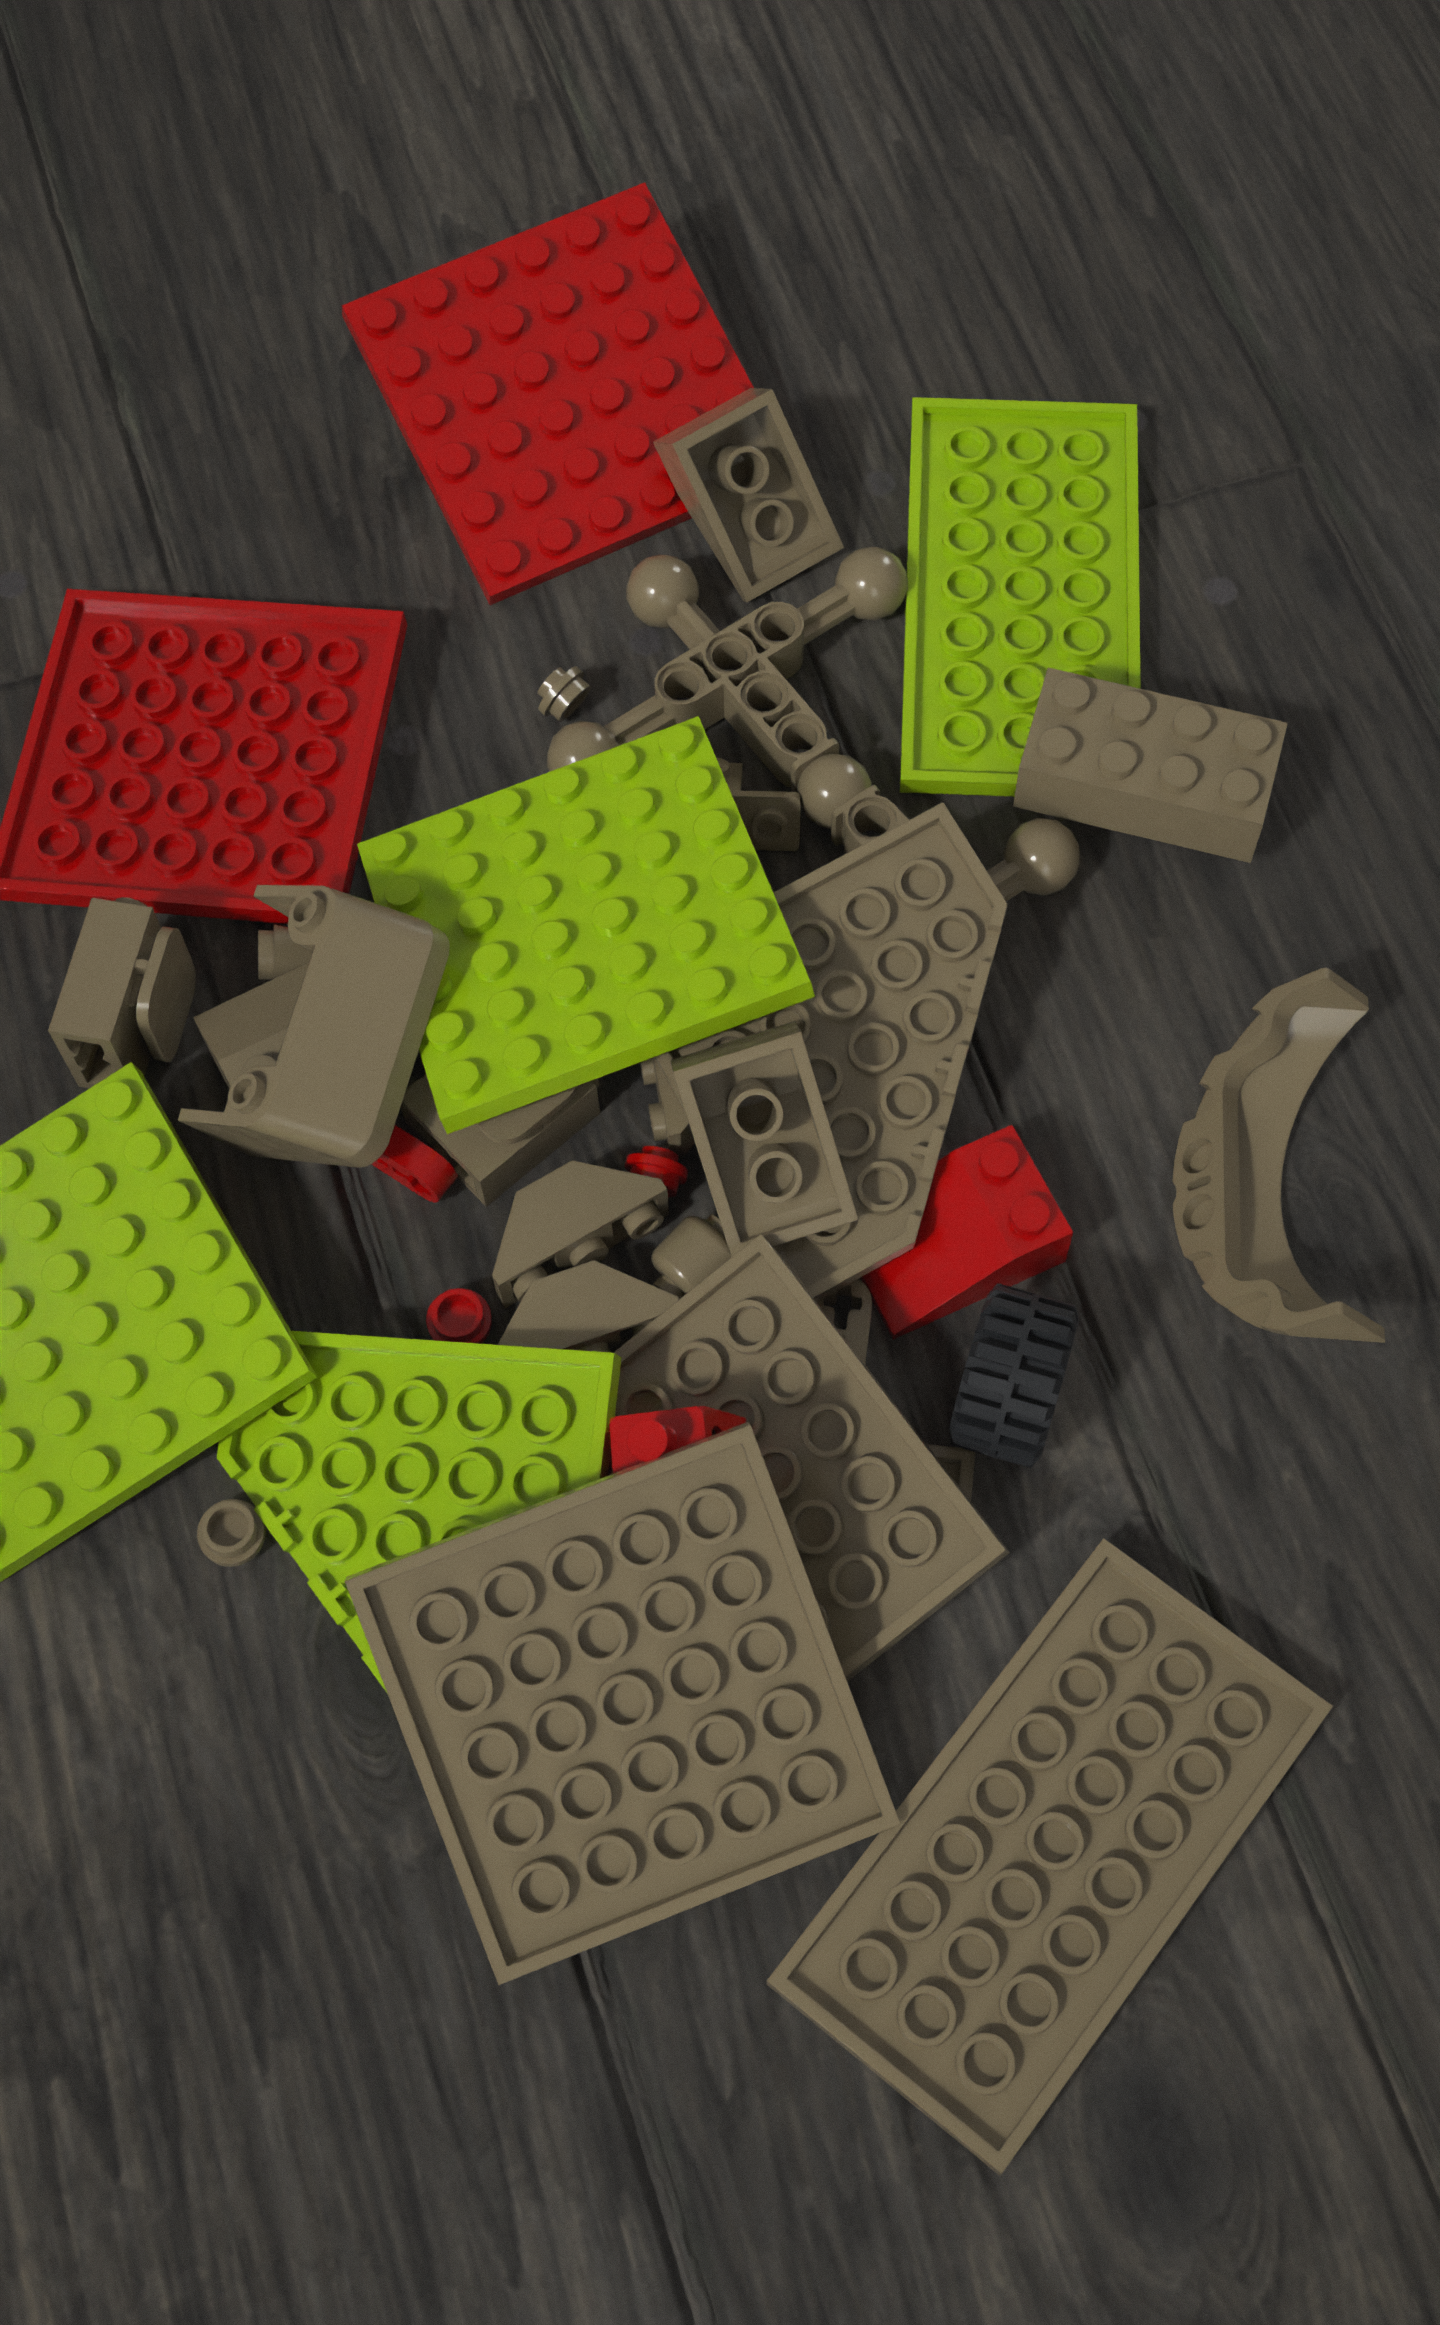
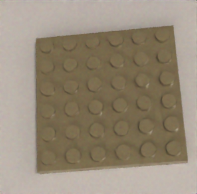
M748 1422L668 1452L659 1458L642 1462L347 1576L345 1579L350 1597L498 1985L900 1825L752 1427Z

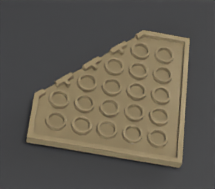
M944 802L773 892L810 978L815 997L654 1057L684 1109L670 1060L793 1021L796 1022L802 1033L858 1216L856 1221L774 1246L816 1302L915 1247L1004 923L1008 904Z

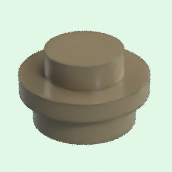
M578 666L572 667L567 672L561 667L554 670L542 683L537 692L543 698L539 704L538 711L545 717L552 714L559 722L567 719L582 704L591 690V686L583 680L584 672Z
M227 1499L214 1504L203 1514L198 1524L197 1539L201 1550L209 1560L221 1566L234 1567L247 1563L259 1553L265 1541L266 1527L254 1511L255 1507L239 1499Z

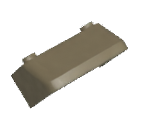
M257 885L253 897L286 915L289 919L288 933L291 940L307 950H313L275 1066H254L238 1076L229 1089L228 1101L224 1112L181 1108L178 1121L249 1156L357 1168L369 1166L380 1158L389 1144L448 960L450 950L448 937L443 931L423 919L326 886Z

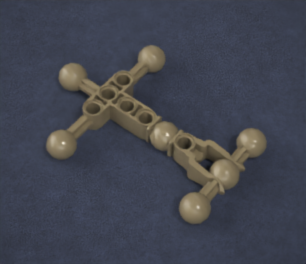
M867 546L855 550L841 562L835 577V586L806 604L795 608L793 605L784 602H770L721 631L696 604L699 598V584L687 563L677 556L662 554L643 559L631 571L626 586V599L635 617L651 627L666 629L671 627L690 650L668 662L658 671L655 677V695L607 725L602 726L600 723L580 720L563 726L553 736L547 752V767L549 771L556 770L699 716L704 730L725 718L776 779L786 787H790L791 792L800 794V806L806 818L820 828L831 829V841L836 846L842 843L844 855L876 838L868 837L861 833L875 831L882 835L908 821L909 819L894 803L880 796V790L876 785H872L868 773L861 763L851 756L839 754V743L835 738L827 739L826 727L822 720L786 680L801 668L804 645L852 615L858 619L876 621L892 615L901 606L908 590V578L900 558L885 548ZM725 669H736L734 671H725ZM677 698H688L687 700H675ZM763 708L771 709L770 711H758V709ZM793 749H805V750H808V751L797 753V752H793V751H791V750H793ZM1036 818L1019 825L1007 840L1003 851L1004 860L987 870L1005 901L1010 900L1022 891L1046 896L1063 890L1077 874L1081 863L1080 848L1072 830L1057 820Z

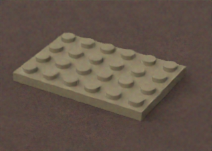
M760 1234L614 1352L622 1357L615 1416L692 1406H707L745 1417L751 1425L847 1682L1010 1553L764 1235ZM612 1454L610 1455L609 1475L613 1474Z

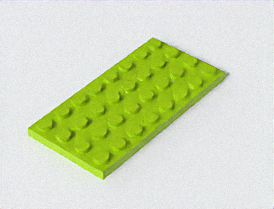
M912 397L906 573L908 590L906 592L900 768L901 793L1015 797L1019 766L1048 668L1141 689L1137 404Z

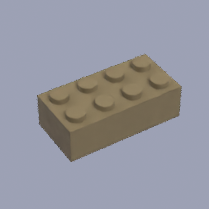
M1048 668L1019 766L1013 807L1251 863L1263 827L1288 723Z

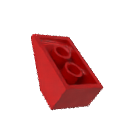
M1010 1125L955 1149L938 1160L915 1247L860 1278L870 1291L872 1301L894 1340L986 1298L987 1294L997 1283L1011 1287L1066 1262L1073 1231L1013 1125Z

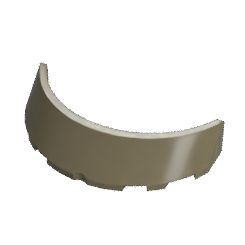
M1321 968L1273 988L1252 1008L1259 1015L1251 1022L1232 1048L1214 1056L1199 1083L1206 1088L1205 1094L1195 1118L1183 1123L1176 1149L1172 1179L1177 1191L1173 1202L1175 1228L1184 1257L1193 1262L1200 1278L1204 1282V1285H1202L1204 1290L1217 1303L1242 1320L1258 1328L1288 1336L1385 1343L1384 1327L1343 1302L1327 1304L1312 1289L1293 1258L1284 1229L1281 1205L1282 1171L1286 1148L1296 1115L1311 1083L1330 1053L1347 1032L1369 1010L1368 997L1331 969Z

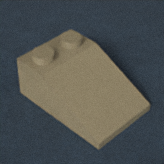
M750 388L653 442L678 496L744 602L751 601L844 548L773 389Z
M795 1021L670 1060L674 1078L731 1257L760 1234L764 1235L772 1246H776L858 1220L802 1033Z

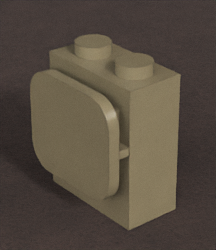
M121 897L114 901L91 898L48 1029L78 1087L91 1088L130 1062L139 1068L145 1076L151 1055L156 1061L171 1062L178 1050L193 1001L196 971L180 930L165 926L161 928L153 907H148L144 903L132 898Z
M425 1074L406 1089L401 1110L405 1123L427 1146L443 1156L453 1166L458 1174V1178L487 1207L600 1114L597 1087L600 1084L598 1079H594L447 1134L440 1121L428 1078Z

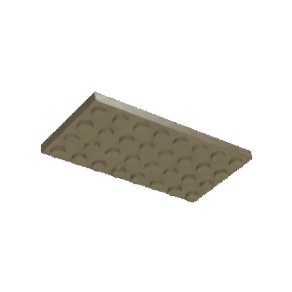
M1103 1538L898 1807L896 1813L900 1825L882 1831L876 1836L768 1978L767 1985L1000 2176L1333 1706Z

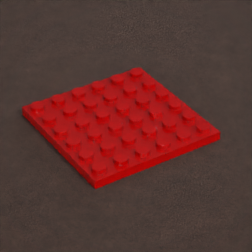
M645 182L342 305V317L489 605L692 519L678 496L653 442L742 392L754 388Z
M67 589L0 827V900L89 907L91 898L114 901L117 898L126 897L138 900L148 907H153L155 913L288 924L289 919L286 915L253 897L257 885L326 886L350 894L359 852L357 844L362 839L408 626L404 611Z

